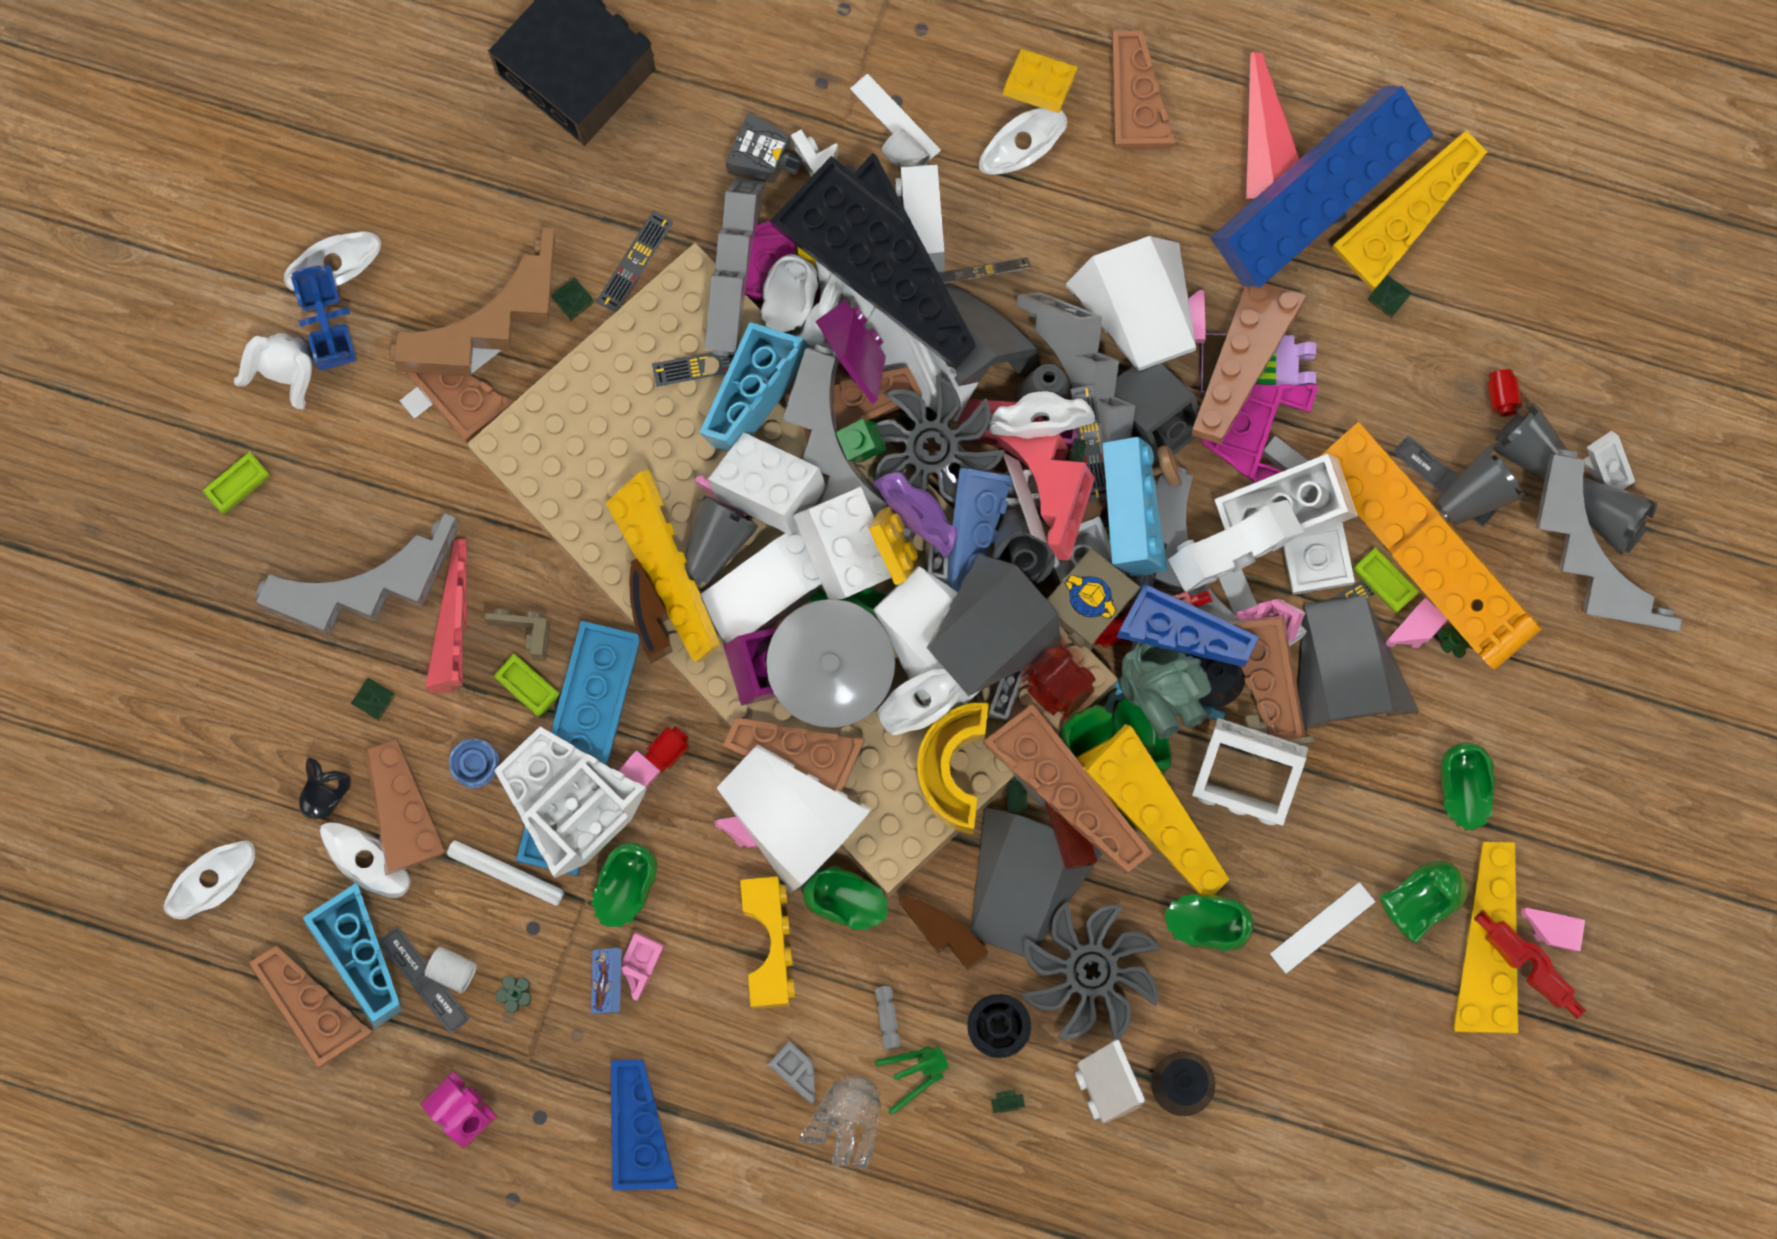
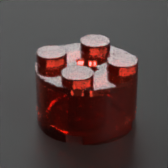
M1058 645L1055 649L1048 648L1021 675V680L1023 684L1028 680L1032 686L1028 692L1042 708L1053 716L1059 712L1063 714L1060 719L1067 720L1094 693L1092 684L1096 681V678L1090 670L1085 667L1080 668L1072 660L1073 656L1068 649Z

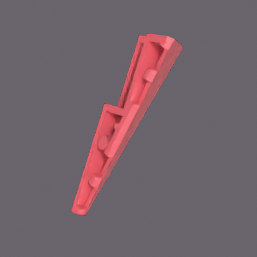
M1251 52L1246 191V199L1249 201H1253L1300 160L1282 104L1278 100L1273 79L1265 63V56L1263 53Z
M458 539L453 542L425 686L429 693H455V686H463V632L467 631L466 539Z

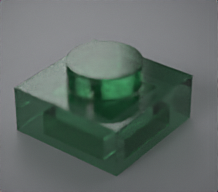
M1010 780L1007 789V812L1020 815L1021 809H1026L1027 790H1021L1022 784L1020 781Z
M1015 1090L996 1093L997 1099L991 1100L993 1115L1025 1109L1023 1094L1016 1095Z

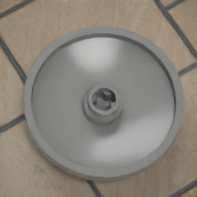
M842 600L814 601L793 611L775 631L767 654L768 678L779 702L798 719L820 727L847 726L870 715L886 697L895 671L893 646L882 624L864 608Z

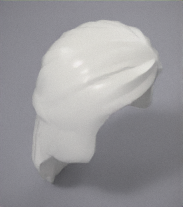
M788 254L776 261L769 270L763 285L764 302L761 309V319L766 323V327L786 333L797 327H802L808 314L814 307V297L818 290L817 271L812 263L798 255Z

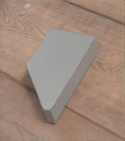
M788 1041L768 1066L813 1105L815 1102L813 1062Z

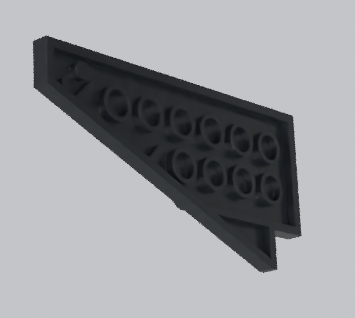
M874 153L854 173L830 156L770 220L773 228L955 370L976 348L974 339L879 159Z

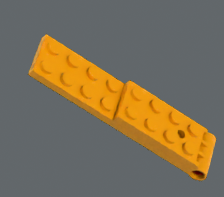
M1357 422L1320 455L1330 454L1338 458L1358 516L1392 553L1391 556L1493 670H1496L1542 630V627L1508 590L1361 422ZM1476 599L1483 602V608L1480 611L1475 610L1473 607Z

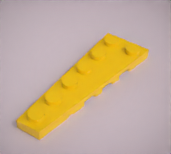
M1466 130L1339 239L1332 249L1374 291L1485 157L1487 151Z
M649 469L643 470L636 474L605 504L654 588L693 662L703 661L721 644L706 607L701 601L695 580L689 579L685 570V563L687 561L683 551L678 552L672 538L675 535L673 526L665 521L660 508L664 504Z
M1125 724L1082 770L1198 895H1215L1226 884L1229 877L1133 728Z
M1483 842L1480 849L1475 894L1471 907V919L1466 939L1467 945L1461 971L1462 977L1457 997L1453 1033L1517 1034V968L1515 969L1508 965L1499 952L1485 939V935L1488 932L1474 920L1477 914L1484 910L1496 923L1504 921L1517 934L1515 843Z

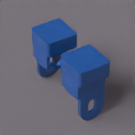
M329 265L313 266L293 272L291 279L299 306L306 312L316 310L318 315L298 321L299 326L303 327L320 322L322 330L312 332L308 336L315 365L324 371L356 362L357 356L349 327L345 324L331 327L329 319L351 314L349 308L326 312L325 307L341 302L332 267Z

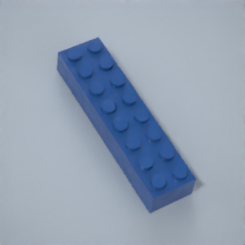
M1383 86L1210 238L1241 284L1260 288L1434 134L1403 86Z

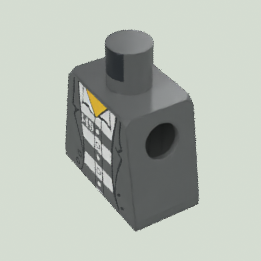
M748 112L726 160L727 173L731 175L775 183L780 170L796 175L800 169L802 158L789 153L791 143L790 137Z

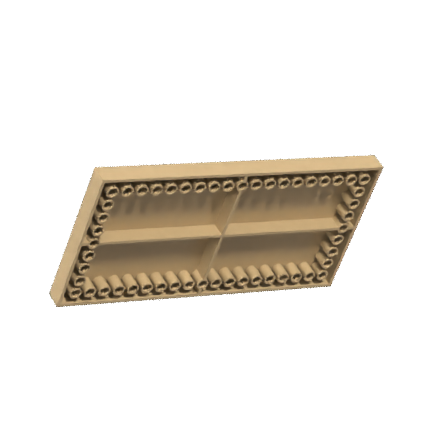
M696 243L692 244L467 443L471 454L634 627L629 580L631 561L636 558L605 503L636 474L649 469L664 504L660 508L666 523H671L675 531V535L672 538L678 552L683 551L685 556L701 500L704 495L714 499L699 488L694 480L702 475L704 479L709 478L728 453V451L711 446L699 433L726 374L656 387L652 363L712 352V350L705 349L711 275L715 271L716 264ZM746 295L740 342L749 322L761 326L766 325L761 319V310ZM706 357L704 373H716L719 369L718 360L714 357ZM795 381L792 383V385L789 387L785 394L792 392ZM783 396L753 437L797 458L803 459L807 442L798 425L783 420L787 407ZM889 442L884 443L886 451L862 463L853 462L860 474L875 490L876 487L872 484L875 481L878 464L885 455L899 453ZM909 465L902 473L909 481L916 470ZM821 473L827 487L830 476ZM929 484L928 493L940 504L948 523L953 525L954 509ZM824 493L821 495V497L814 506L822 502ZM747 514L745 517L758 525L756 532L708 584L702 581L700 586L697 585L699 593L701 594L764 547L784 535L785 532ZM913 533L911 540L908 541L913 543L918 555L917 563L913 570L918 566L924 569L926 540ZM989 547L987 556L992 558L993 550ZM891 577L870 588L880 593L889 594L898 585H895ZM809 600L808 602L804 603L803 605H801L800 607H802V606H804V605H806V604L811 603L810 600ZM792 612L788 613L787 615H785L784 617L777 620L776 622L769 625L763 630L779 627L783 620ZM668 619L659 624L673 650L672 653L663 658L729 729H731L737 717L789 728L796 727L806 729L807 731L865 739V743L842 792L848 795L847 799L860 806L864 804L872 810L840 847L878 888L883 890V893L888 898L960 832L944 824L931 812L919 788L917 775L918 753L925 734L934 723L919 730L891 735L885 730L877 716L879 707L900 685L910 680L899 662L900 659L894 647V677L882 703L870 715L856 723L830 728L815 726L798 719L783 707L777 697L741 706L723 647L725 643L715 629L721 646L703 661L694 663L671 620ZM1060 626L1061 650L1026 667L1007 723L1033 704L1059 736L1060 729L1068 718L1075 712L1083 711L1098 704L1115 688L1118 679L1086 646L1083 648L1076 646L1068 638L1070 633ZM1000 681L982 689L967 704L989 703V713ZM915 693V699H916V701H917L920 705H923L922 702H921V700L918 699V697H917V695H916V693ZM987 716L985 739L1006 723ZM983 741L971 742L961 747L953 756L950 765V774L956 786L966 794L978 797L976 816L1017 779L1012 771L982 744Z

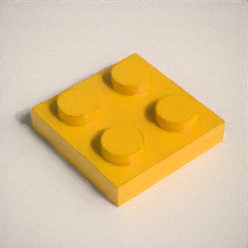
M1021 49L1004 86L1003 95L1060 114L1078 67Z
M891 506L877 513L868 529L895 585H898L908 580L917 563L918 555L911 541L907 542L903 534L904 524L901 517L897 513L894 514Z

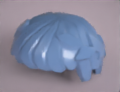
M475 738L458 743L449 756V767L453 778L458 783L469 788H480L487 785L496 775L494 770L499 766L497 750L490 743Z

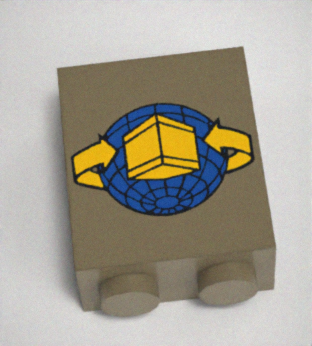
M1091 548L1050 595L1047 601L1058 613L1059 627L1061 626L1070 633L1068 638L1079 648L1086 646L1091 651L1095 646V641L1128 602L1131 603L1136 598L1140 587Z

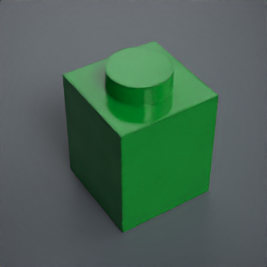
M861 419L836 432L848 461L862 463L887 450L873 421Z

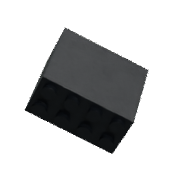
M535 0L488 50L494 70L499 77L582 145L586 146L656 69L653 58L654 54L651 49L652 43L641 32L635 34L630 30L627 21L619 14L613 16L608 12L606 5L601 0Z

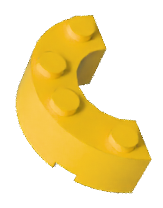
M989 703L962 705L950 710L941 717L925 734L917 760L919 788L931 812L949 827L973 835L978 797L966 794L956 786L950 774V765L953 756L961 747L971 742L985 740Z

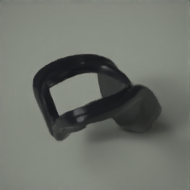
M309 757L305 765L308 780L300 794L299 807L305 817L309 819H322L329 816L336 809L342 797L351 787V778L346 773L339 771L323 773L321 764L316 759ZM339 780L338 788H330L323 783Z

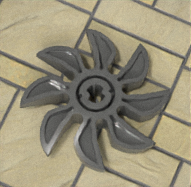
M936 375L938 415L934 421H928L926 402L918 394L904 389L885 393L884 395L903 409L916 425L912 431H907L895 420H885L876 423L884 443H905L907 449L901 454L885 455L877 466L875 480L893 472H903L909 465L913 464L916 466V472L908 481L912 486L928 492V478L932 473H937L940 494L950 502L955 503L958 480L950 472V467L953 464L957 463L965 469L989 472L1003 458L1005 450L976 453L961 452L959 450L961 442L980 440L987 432L991 421V410L986 398L967 421L961 424L958 429L951 430L949 424L960 411L961 403L956 389L945 378ZM935 439V442L941 445L940 452L936 450L937 454L931 456V453L925 450L926 443L930 445L929 440Z
M1064 903L1053 917L1051 937L1053 943L1067 952V960H1061L1059 957L1049 954L1026 937L1024 939V955L1031 969L1041 977L1060 974L1064 977L1065 983L1050 989L1021 993L1022 998L1035 1009L1047 1012L1060 1010L1071 994L1077 995L1080 999L1073 1016L1057 1038L1073 1039L1086 1033L1096 1021L1094 999L1101 998L1108 1014L1113 1041L1120 1039L1129 1026L1131 1008L1129 1002L1114 991L1113 985L1115 983L1133 990L1157 1006L1158 990L1151 975L1141 967L1120 969L1117 966V960L1130 955L1161 950L1158 944L1152 938L1142 933L1127 932L1119 936L1111 949H1105L1102 946V940L1108 928L1124 907L1122 905L1104 906L1090 916L1085 924L1088 943L1086 946H1082L1078 943L1073 929L1069 903ZM1091 964L1095 965V973L1098 974V978L1095 979L1093 976L1090 980L1087 979L1083 966L1086 965L1088 968Z

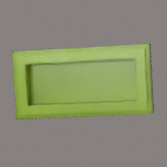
M249 451L202 491L217 509L225 515L271 477V475Z
M1376 547L1352 570L1395 614L1419 593Z
M513 654L493 675L501 685L538 718H541L561 696L516 654Z

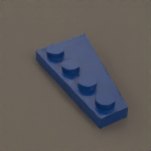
M1146 584L1143 585L1117 636L1122 639L1242 667L1246 666L1259 639L1258 636Z
M644 1060L611 1061L612 1190L678 1189Z

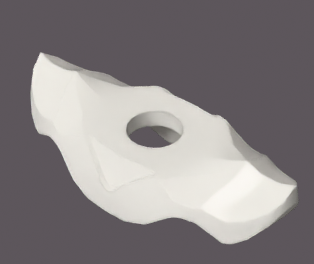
M1038 108L1025 112L1011 120L997 133L983 152L979 161V170L985 174H1003L1019 170L1038 160L1052 148L1066 129L1067 117L1061 109L1059 114L1047 109ZM1019 132H1025L1030 136L1031 144L1025 150L1019 149L1015 144V137Z
M371 232L335 235L321 240L309 247L288 266L284 274V283L290 290L295 291L291 279L293 272L313 266H324L325 256L335 253L340 256L342 265L338 270L333 271L337 286L356 277L375 259L381 248V240Z
M1034 392L1023 396L1013 406H999L991 416L988 430L991 434L1017 436L1025 439L1056 436L1063 431L1094 423L1095 415L1087 402L1081 398L1066 400L1052 392ZM1038 416H1047L1049 418V421L1033 422Z
M944 668L931 670L906 681L896 688L879 707L877 716L885 730L891 735L919 730L944 716L955 704L963 689ZM919 690L928 692L931 696V704L927 706L920 705L915 699V693Z
M330 822L321 826L320 835L327 853L337 868L351 881L357 883L358 886L365 890L388 898H398L407 892L411 884V878L406 869L385 876V860L379 839L364 831L340 823ZM362 851H369L373 854V863L368 868H360L356 864V856Z
M239 841L215 848L200 856L180 874L173 884L164 902L163 908L165 913L175 919H187L196 913L212 909L224 902L237 889L242 878L253 865L255 859L253 844L250 841ZM205 870H213L218 874V882L212 887H205L200 883L199 877Z

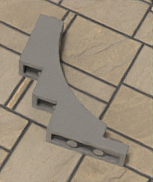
M736 178L725 192L723 225L718 233L716 267L711 275L705 349L712 350V353L715 355L729 356L731 352L736 353L740 343L747 277L754 237L761 212V201L766 189V181Z
M1041 292L1018 295L1016 307L1028 311L1029 316L1036 317L1035 331L1048 343L1061 361L1072 387L1079 388L1094 385L1103 442L1131 438L1135 405L1114 397L1119 361L1098 353L1103 317Z
M815 344L814 349L805 348L783 420L812 430L802 460L819 467L821 473L830 476L821 503L861 487L875 518L880 510L889 506L882 495L864 479L853 462L847 460L836 435V432L839 430L834 410V383L839 359L837 356L832 355L833 349ZM904 524L903 534L908 542L911 540L913 532Z
M1559 449L1558 455L1550 454L1535 527L1566 533L1559 570L1589 576L1582 612L1589 615L1680 631L1682 619L1674 616L1675 610L1656 607L1655 612H1652L1655 597L1626 579L1613 566L1597 543L1585 510L1583 496L1585 460L1577 459L1578 452Z
M1178 466L1182 485L1177 487L1170 486L1163 473H1161L1156 486L1168 571L1157 573L1153 585L1176 594H1181L1185 591L1168 559L1178 552L1177 547L1188 541L1186 507L1193 476L1188 475L1189 472L1186 469ZM1208 585L1188 591L1193 596L1209 589L1213 602L1196 608L1226 622L1240 620L1214 595Z
M444 513L441 521L437 520L433 525L431 531L432 541L416 535L400 552L382 565L349 579L325 583H305L286 580L269 574L266 582L262 581L256 591V598L258 599L256 603L268 612L327 636H330L342 609L376 622L388 595L423 608L460 524L456 517Z

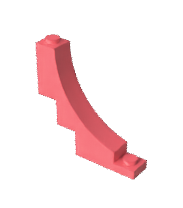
M969 399L958 419V426L968 420L983 400ZM987 400L990 405L991 416L999 406L1010 407L1018 403ZM1038 416L1033 422H1042L1044 419L1042 416ZM987 430L980 440H974L973 442L985 443L1005 450L1021 460L1032 471L1038 486L1041 516L1050 528L1047 537L1048 545L1059 560H1070L1095 480L1086 463L1065 461L1069 448L1060 434L1025 439L1017 436L995 435Z

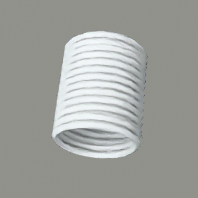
M900 129L891 135L881 149V153L893 165L898 167L900 171L901 167L926 166L930 159V154L914 138H911L905 129Z
M441 945L431 956L425 970V976L461 994L470 984L477 964Z

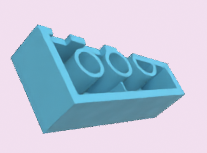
M749 322L699 433L711 446L728 452L743 432L753 436L795 381L805 348L811 347L803 338Z
M1139 437L1103 443L1112 565L1132 577L1167 572V561L1156 496V483L1152 470L1154 461L1153 450L1148 443Z
M357 883L303 917L305 925L374 1028H377L402 1011Z

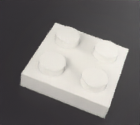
M1343 523L1295 538L1283 546L1292 595L1354 584L1355 581Z

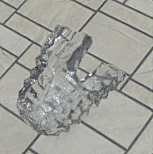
M855 1075L842 1077L839 1081L832 1083V1088L826 1091V1098L821 1100V1105L815 1109L814 1115L810 1117V1123L805 1125L804 1131L800 1135V1141L806 1144H825L830 1132L834 1130L838 1137L831 1162L835 1166H848L855 1146L856 1132L854 1123L862 1125L865 1130L852 1166L858 1169L868 1168L869 1160L873 1154L872 1150L875 1146L874 1138L877 1136L875 1129L878 1125L877 1118L881 1115L880 1107L882 1103L879 1089L867 1078Z

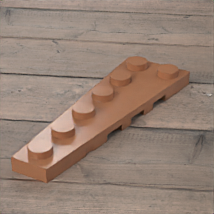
M1267 283L1263 284L1260 288L1245 286L1194 423L1192 436L1222 444L1241 412L1242 406L1250 397L1256 382L1267 368L1269 360L1280 346L1282 338L1287 330L1289 331L1302 309L1306 295Z
M1033 704L983 741L982 744L1123 873L1128 874L1152 855L1150 849L1106 794L1082 770L1084 767Z

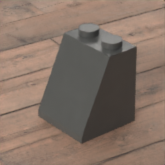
M1162 363L1140 371L1132 365L1131 368L1117 377L1114 397L1135 405L1132 435L1133 437L1141 438L1151 446L1154 462L1158 466H1160L1157 457V449L1168 444L1174 455L1197 438L1192 436V429L1200 410L1196 397Z

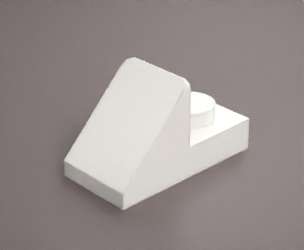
M802 130L791 135L792 146L797 155L802 158V163L811 177L830 156L837 160V143L819 152L811 136L806 138Z
M1610 431L1586 447L1589 456L1583 459L1585 460V467L1597 482L1621 490L1635 482L1619 435Z

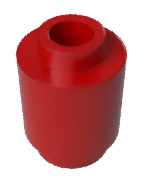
M1502 369L1489 374L1487 388L1492 412L1499 413L1500 417L1517 414V409L1523 405L1518 378L1514 376L1513 370Z
M666 726L647 747L648 752L644 757L663 773L666 768L671 769L688 750L689 746L686 741L689 737L676 726L672 730Z

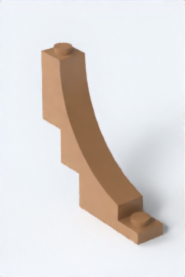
M542 227L541 238L535 239V255L523 254L516 271L505 287L487 305L474 314L451 325L429 331L397 332L396 343H391L390 361H395L397 372L471 377L473 348L510 350L512 322L549 324L555 249L554 228Z

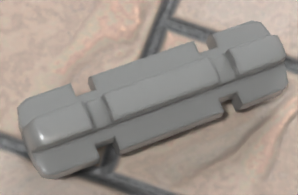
M878 987L875 993L876 1000L879 1002L877 1007L881 1032L884 1033L882 1036L884 1049L900 1047L899 1033H896L898 1025L895 1005L892 1003L894 999L892 987Z

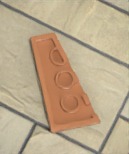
M1143 30L1112 31L1115 148L1175 147L1176 142L1170 129L1169 118L1160 95L1161 91L1155 78Z
M404 372L466 444L514 403L506 397L503 398L493 391L492 387L483 381L480 382L472 375L469 377Z
M1284 615L1228 622L1259 637L1246 666H1241L1245 675L1244 680L1249 690H1252L1258 703L1257 708L1265 722L1269 735L1284 740L1305 737L1306 733Z
M736 717L723 744V748L746 757L758 744L793 764L796 770L805 775H813L820 779L819 783L833 791L837 789L842 792L865 743V739L807 731L806 729L796 727L789 728Z
M397 740L369 748L365 755L371 791L374 793L376 805L374 807L375 816L379 823L381 835L379 840L384 854L385 876L441 857L445 853Z
M277 946L249 962L250 967L318 1070L373 1034L368 1027L356 1019L349 1010L337 1002L320 984H317Z

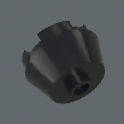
M1192 655L1194 658L1201 660L1199 665L1204 672L1206 671L1211 686L1210 693L1198 699L1201 704L1211 707L1224 706L1234 701L1240 695L1245 685V675L1241 666Z
M992 994L978 1001L972 1008L967 1021L968 1035L975 1048L984 1055L993 1058L1010 1057L1018 1053L1026 1045L1030 1037V1015L1025 1006L1016 998L1006 994Z
M1176 1052L1166 1056L1157 1064L1152 1075L1151 1087L1154 1098L1164 1110L1177 1116H1191L1201 1112L1211 1102L1215 1092V1077L1209 1064L1200 1056L1190 1052Z

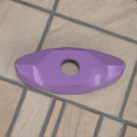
M902 472L884 475L873 482L872 485L880 490L888 506H891L895 514H899L903 523L913 533L918 534L933 547L937 548L944 558L950 554L957 539V527L948 523L942 507L928 492L912 486Z

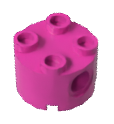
M452 1071L420 1105L436 1124L439 1123L444 1128L443 1131L462 1148H466L498 1116L485 1103L481 1106L480 1104L484 1101L481 1095L471 1086L464 1089L463 1087L466 1083Z

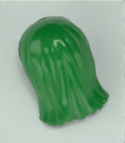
M1434 861L1422 865L1397 888L1387 893H1382L1379 897L1386 914L1390 917V921L1397 926L1408 940L1418 943L1432 925L1460 909L1466 901L1468 891L1466 881L1456 866L1447 861Z

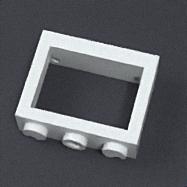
M1217 718L1192 796L1197 797L1204 804H1219L1228 807V810L1238 815L1249 814L1258 817L1265 824H1279L1283 826L1307 758L1308 747ZM1220 743L1292 766L1279 806L1207 782Z

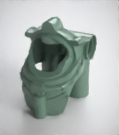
M1138 642L1134 650L1127 653L1122 661L1120 686L1126 699L1134 706H1140L1158 738L1161 740L1174 735L1180 730L1181 725L1175 717L1179 715L1186 728H1192L1202 723L1208 714L1198 699L1208 695L1211 691V686L1206 671L1204 672L1199 665L1201 660L1194 658L1192 655L1187 657L1182 652Z

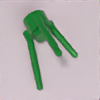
M927 1046L918 1051L875 1061L876 1066L919 1058L917 1059L918 1064L896 1073L894 1079L899 1080L920 1070L924 1077L930 1075L929 1078L889 1109L890 1115L895 1114L934 1082L944 1078L942 1072L949 1070V1065L939 1046L933 1049Z

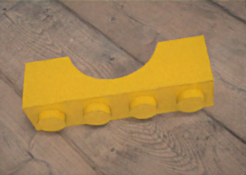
M778 876L740 880L744 915L761 922L768 930L771 939L768 958L759 969L748 975L750 1006L752 1010L790 1006V998H795L794 979H788L787 967L793 966L791 947L785 948L784 935H790L789 916L782 915V904L787 903L786 884L780 885Z

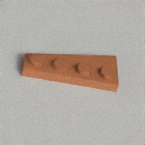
M909 367L883 372L878 400L874 404H871L857 383L852 379L834 385V410L838 430L861 419L874 421L899 409L898 405L884 395L889 391L904 389L922 397V392ZM791 393L783 395L787 404ZM799 426L808 444L812 430Z

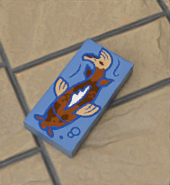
M619 948L599 949L592 952L591 1014L620 1013L622 951Z

